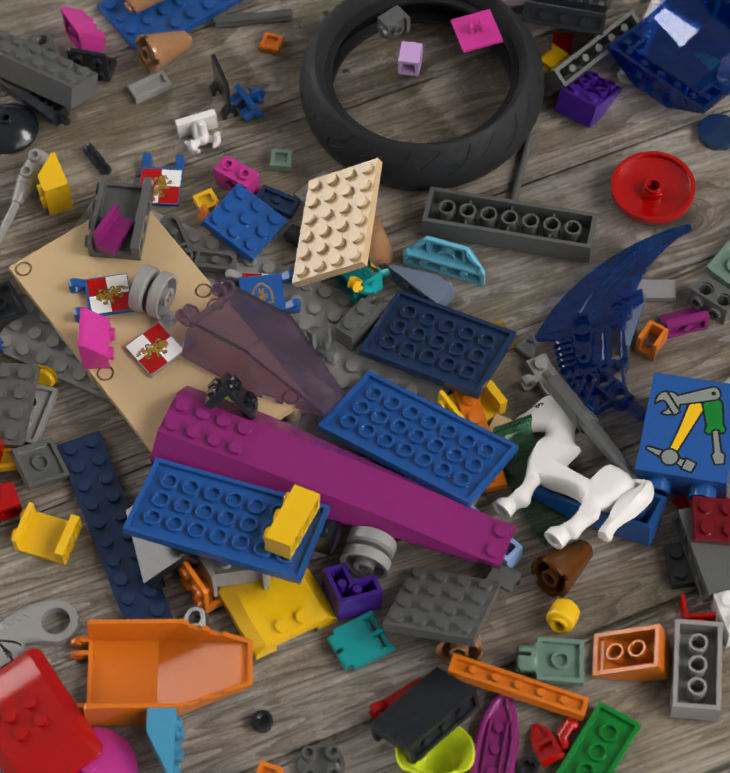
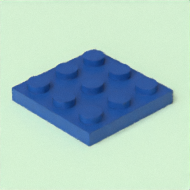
M237 183L202 221L201 226L252 263L284 228L288 220L240 183Z

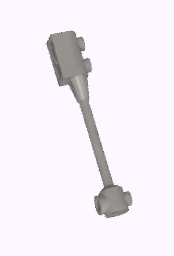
M34 148L29 151L28 157L20 169V173L15 181L12 204L0 226V246L19 207L22 206L28 197L37 198L38 196L36 187L39 184L38 174L49 157L41 149Z

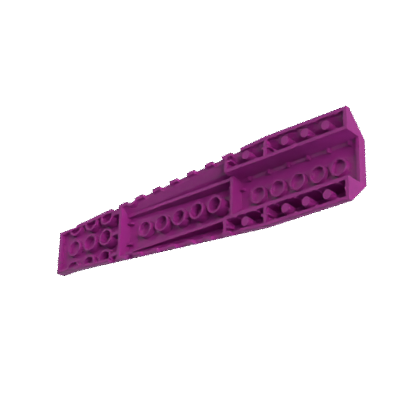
M188 385L176 393L157 431L150 457V462L154 463L157 457L282 493L290 492L295 484L319 493L320 503L330 506L327 518L339 521L340 524L373 527L386 532L393 538L402 539L406 543L420 544L430 550L472 562L478 561L500 569L516 531L515 525L493 518L471 507L468 509L463 504L270 415L257 411L256 418L252 420L234 402L223 399L210 410L205 405L206 392Z

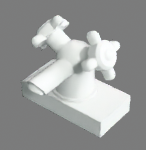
M214 109L175 120L179 139L190 135L194 137V140L191 139L184 142L191 154L195 152L200 153L201 150L198 148L200 145L204 146L208 143H213V148H217L220 145V132L217 131L214 135H209L208 130L218 127L217 115Z

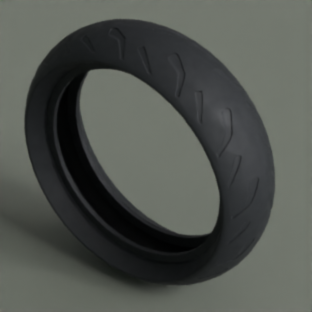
M343 0L326 15L309 40L300 69V99L306 120L320 145L345 168L378 158L382 162L379 185L409 191H429L430 186L444 189L457 187L475 181L489 174L492 170L497 169L519 150L537 121L544 95V70L537 44L528 27L521 21L522 19L502 0ZM396 5L410 17V24L428 23L453 27L451 19L490 9L503 42L488 47L502 62L510 81V88L497 112L473 131L441 142L409 143L380 136L354 120L337 98L333 87L335 77L349 53L364 40L378 33V17Z

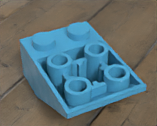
M147 708L146 732L151 749L163 773H182L180 771V763H183L184 750L181 748V740L185 738L182 716H178L177 708Z

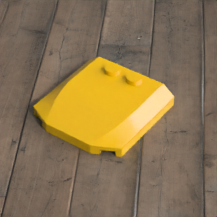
M308 567L300 584L271 577L267 590H264L262 580L222 586L218 591V597L222 600L223 606L241 636L253 640V656L256 660L277 651L278 645L314 628L319 631L338 621L328 599Z

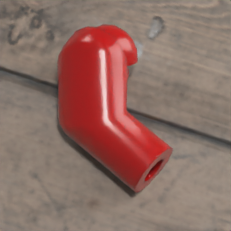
M572 718L564 719L556 731L557 742L563 753L570 751L569 736L572 732L574 733L579 729L578 721Z

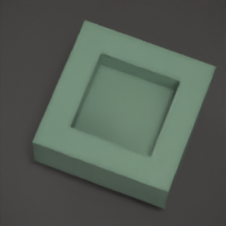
M272 149L270 170L291 171L293 151L291 149Z

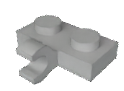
M544 353L526 361L525 366L530 374L521 377L523 382L520 385L524 392L538 386L544 396L550 395L543 386L546 380L543 378L542 373L545 370H549L552 375L558 374V372Z

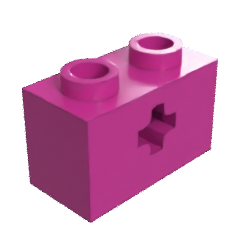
M225 155L213 168L215 183L228 191H231L237 183H240L254 195L261 189L260 174L228 155Z

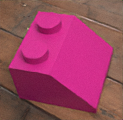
M69 7L60 8L65 33L77 49L94 52L106 50L104 43L106 37L102 30L96 28V23L92 17H88L83 10Z
M80 308L78 348L83 368L110 369L111 360L115 359L114 346H111L112 341L116 340V330L111 327L109 318L87 308Z

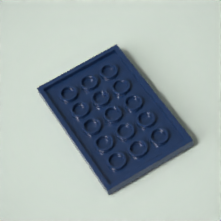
M399 289L359 348V355L479 399L514 342L516 332Z

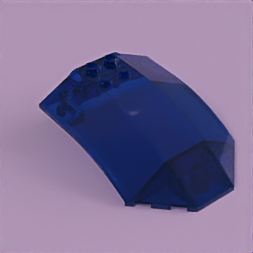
M665 0L640 23L609 43L607 49L624 71L629 81L668 109L673 108L704 114L730 94V0Z

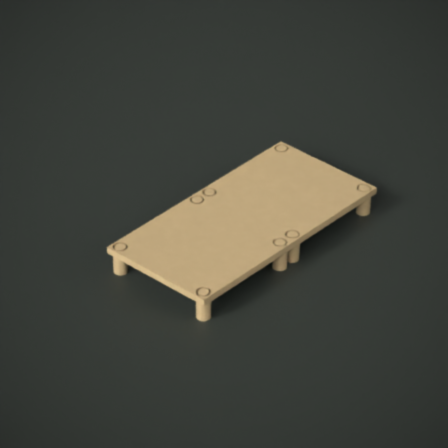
M150 212L141 261L90 256L88 248L85 247V236L89 235L90 232L88 220L9 266V271L17 280L20 291L31 298L81 364L82 360L78 348L79 322L75 321L74 309L76 307H89L85 289L78 293H70V279L78 278L84 280L127 273L131 289L135 276L141 267L146 264L157 267L160 273L168 271L177 275V292L170 308L176 315L177 323L167 329L180 343L189 334H194L197 337L198 346L193 350L185 352L151 378L125 349V346L160 320L148 316L147 312L139 313L137 311L107 315L104 317L110 319L111 327L116 330V340L112 341L111 346H114L115 359L111 360L110 369H86L90 381L99 385L101 395L113 403L151 453L157 431L176 393L187 385L207 392L208 384L216 377L220 379L226 372H229L232 376H237L241 380L242 386L247 391H251L258 398L257 411L278 420L285 417L290 422L298 421L301 418V406L307 403V398L152 212ZM228 396L224 398L233 402Z

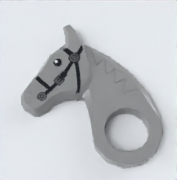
M61 600L39 602L23 608L0 622V669L23 654L26 646H63L71 642V639L78 634L80 619L74 606ZM64 613L70 618L69 626L59 634L46 632L43 629V623L49 615Z

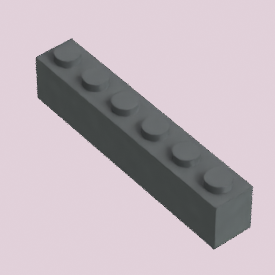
M631 9L616 17L604 27L603 35L594 34L544 73V82L550 92L553 93L566 87L639 30L642 24Z

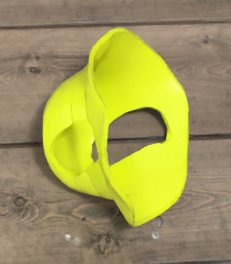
M458 726L414 765L406 761L404 751L396 746L395 756L398 765L408 772L462 773L472 767L475 758V747L469 734Z

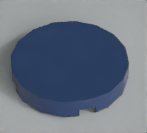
M716 113L703 118L698 127L699 141L711 150H728L730 148V117L725 114Z

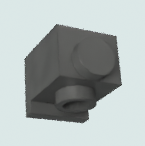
M396 5L378 17L377 31L381 37H385L387 40L399 36L403 31L408 33L410 31V17Z

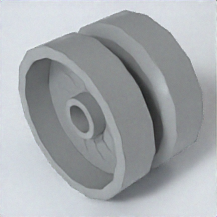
M149 264L143 265L135 276L130 289L129 308L139 313L147 312L148 316L160 320L170 310L175 299L178 287L177 275L168 271L160 273L157 267Z
M369 526L353 527L346 539L347 545L343 548L340 563H345L351 573L360 577L375 574L377 580L384 579L389 574L391 560L394 558L397 550V542L389 534Z

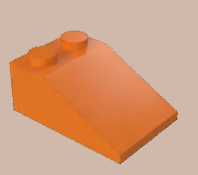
M660 624L594 634L593 678L641 682L669 679L670 636Z

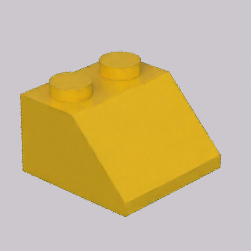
M55 152L49 155L39 172V184L36 185L42 208H47L50 216L74 208L67 179Z

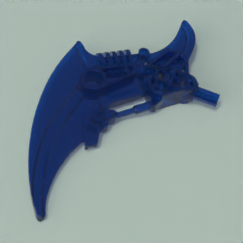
M684 224L650 236L629 246L600 264L567 292L547 316L535 335L537 342L554 343L553 349L555 350L559 373L568 375L564 381L569 384L570 388L577 394V397L596 416L613 407L618 411L629 412L639 421L645 420L647 410L634 400L635 396L627 388L626 373L630 366L625 339L627 321L632 318L633 310L644 302L643 290H637L643 276L656 258L669 245L692 231L690 224ZM616 327L620 330L619 360L612 359L611 329ZM617 372L621 374L622 382L614 377ZM603 382L608 383L605 386H599ZM597 395H598L601 399H603V400L605 401V403L602 404V401L597 397ZM618 395H624L621 399H615ZM576 427V430H575V435L580 432V431L577 429V427Z

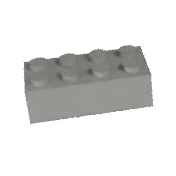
M675 619L672 639L670 718L719 720L722 691L723 622Z

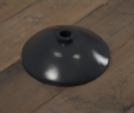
M0 104V154H14L23 151L37 138L39 132L38 119L30 108L22 104Z

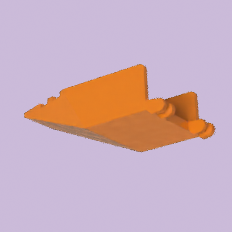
M184 619L88 620V635L71 639V646L73 647L89 646V650L72 651L70 658L72 660L88 659L87 702L76 704L82 713L84 712V716L91 726H146L147 708H177L178 716H182L253 686V640L227 632L214 631L204 625L202 627L197 626Z

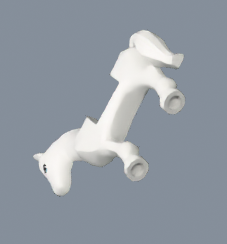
M548 395L540 399L527 412L516 418L514 425L516 433L525 435L534 432H546V434L536 443L527 460V470L522 485L508 497L496 499L492 506L501 517L510 519L517 509L528 507L538 485L578 500L581 505L577 513L560 526L550 527L544 535L553 547L562 549L569 540L577 539L582 531L597 521L600 512H610V515L600 527L598 538L605 542L611 541L615 531L620 526L635 518L650 504L654 496V486L649 480L632 479L628 473L613 465L604 466L591 479L568 468L567 466L582 452L580 447L574 443L576 426L553 397Z

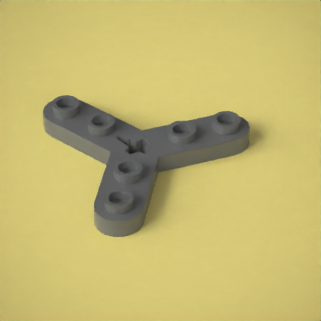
M169 214L161 219L160 223L200 271L225 274L227 269L236 270L237 258L235 254L229 251L194 248L191 246L178 216Z

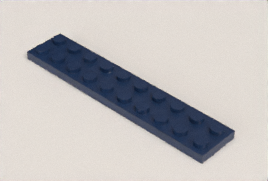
M98 430L57 445L59 453L70 473L69 479L123 619H173L162 589L158 591L143 583L132 536L123 534L122 528L127 519L125 510L130 507L100 431Z

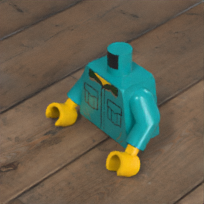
M368 258L367 267L337 275L336 280L337 284L356 304L361 298L366 299L370 293L375 292L377 294V292L383 289L382 277L389 275L390 271L386 263L375 266Z

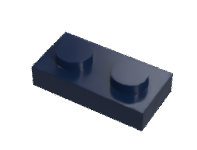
M264 184L256 195L279 214L289 219H292L301 204L299 198Z

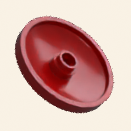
M644 151L627 157L616 167L611 179V196L617 208L630 219L644 224L658 225L677 220L691 207L696 190L695 179L689 167L677 157L659 151Z

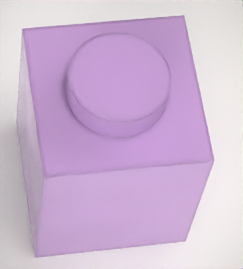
M402 41L398 58V74L419 76L423 58L422 43Z

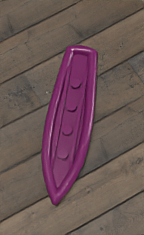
M497 693L486 707L474 736L475 758L468 773H514L519 743V726L512 698Z

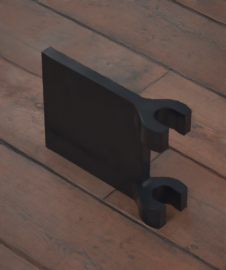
M212 54L214 81L210 85L209 90L213 97L216 96V91H219L225 104L220 110V114L225 121L228 114L233 113L234 117H237L238 112L236 107L231 104L229 83L216 55Z

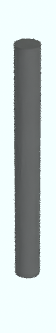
M532 134L528 135L523 144L510 195L512 200H518L534 139Z

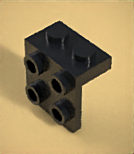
M68 48L67 55L69 60L98 73L97 81L111 82L117 66L116 58L107 57L106 54Z
M226 372L220 379L216 377L208 384L205 405L212 410L228 396L253 420L257 416L258 398L253 392L247 391L242 386L243 384L237 376H232L229 372Z

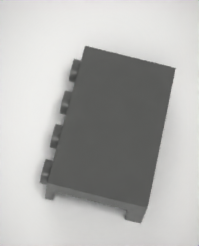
M107 175L101 176V181L97 182L96 185L97 199H94L92 204L94 214L93 217L89 218L88 223L90 232L89 235L85 236V247L88 248L90 256L141 261L155 191L153 178L144 177L143 184L109 182ZM116 204L119 205L120 216L134 221L135 225L133 231L114 257H111L94 249L93 232L111 207Z
M691 507L678 510L673 516L672 521L703 603L712 601L713 594L730 590V546L693 542Z

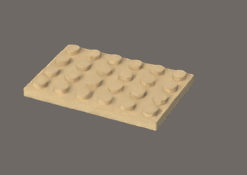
M378 158L309 180L292 284L295 287H301L367 267L382 162Z

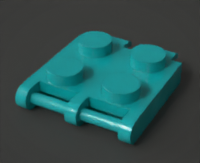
M369 611L333 629V635L327 638L335 654L339 653L337 658L345 671L353 668L355 672L394 652L396 649L393 644L390 645L384 635L383 627L380 628L375 620V613L373 611ZM369 620H371L372 624L374 625L376 629L375 631L370 625ZM378 637H381V639L383 640L384 644L386 645L385 648Z

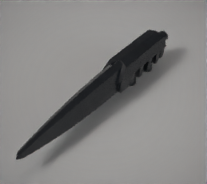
M0 77L1 88L56 127L60 124L65 126L70 124L71 120L67 118L69 113L65 106Z

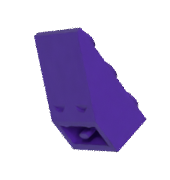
M586 71L561 89L554 110L590 128L600 120L622 91V87L618 86L614 81L600 77L596 72Z

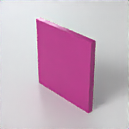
M490 9L451 19V24L463 53L503 42Z

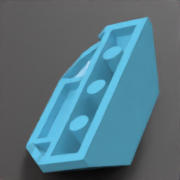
M425 236L403 250V264L484 287L485 270L473 250L469 247Z

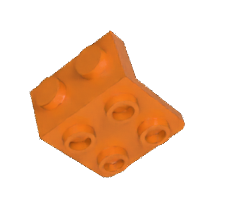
M188 561L183 562L179 568L181 575L180 583L186 592L189 590L193 595L192 600L195 606L203 608L207 613L222 606V600L220 597H214L198 567L192 569Z

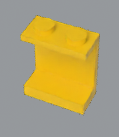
M490 379L479 397L487 422L492 420L495 414H504L508 402ZM443 389L440 390L437 405L465 418L458 410L454 393L447 396Z
M29 502L26 509H23L20 514L18 527L14 528L11 534V541L15 551L66 565L82 529L80 516L71 514L67 521L37 512L34 503Z

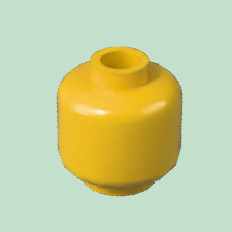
M556 599L546 615V621L554 632L568 633L575 627L580 616V610L570 599Z

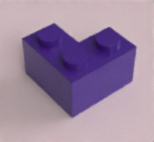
M345 563L323 568L321 586L337 620L381 609L383 590L375 574L353 580Z

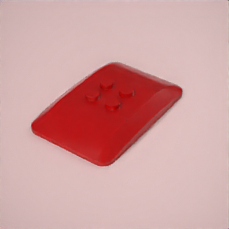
M31 648L0 669V768L4 773H77L101 755L103 751L101 740L40 649Z

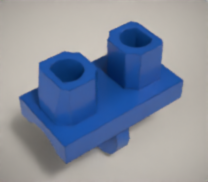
M239 83L236 84L234 87L237 91L230 99L237 109L245 102L247 103L239 111L247 122L255 116L259 120L263 118V113L255 103L260 105L264 103V90L262 88L250 87L248 95Z

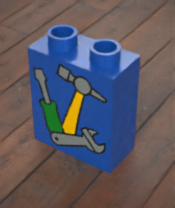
M654 372L635 467V474L638 479L652 482L654 493L666 496L667 498L670 493L688 496L689 502H691L693 496L727 498L730 481L729 383Z

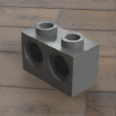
M704 275L691 288L687 303L701 312L707 310L711 319L723 325L730 318V289Z

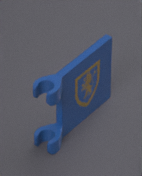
M288 270L280 274L238 277L243 316L278 312H301L300 299L295 298L285 302L283 283L293 285L294 270Z

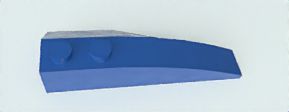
M541 485L537 486L532 495L534 499L569 518H572L577 513L581 505L578 500ZM654 493L650 504L635 518L620 526L615 531L614 536L650 546L658 532L667 497ZM600 512L598 520L589 527L599 530L607 520L610 512Z

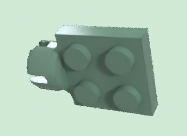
M537 636L535 645H518L515 654V661L517 662L515 664L516 672L533 674L537 681L546 684L583 687L584 640Z

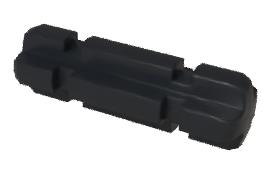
M91 143L82 147L83 153L89 157L88 159L99 170L101 175H108L112 172L109 164L105 162V159L95 150Z

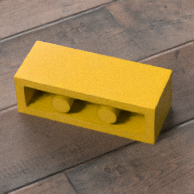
M295 484L290 492H286L281 509L275 511L273 523L270 527H266L262 537L265 540L266 551L291 560L320 508L319 493Z

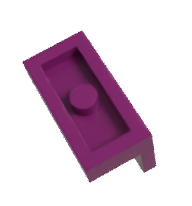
M114 204L93 232L94 249L111 257H114L133 231L135 225L134 221L120 216L119 205Z
M693 307L659 316L660 324L669 329L667 339L708 329L710 319L707 310L701 312Z

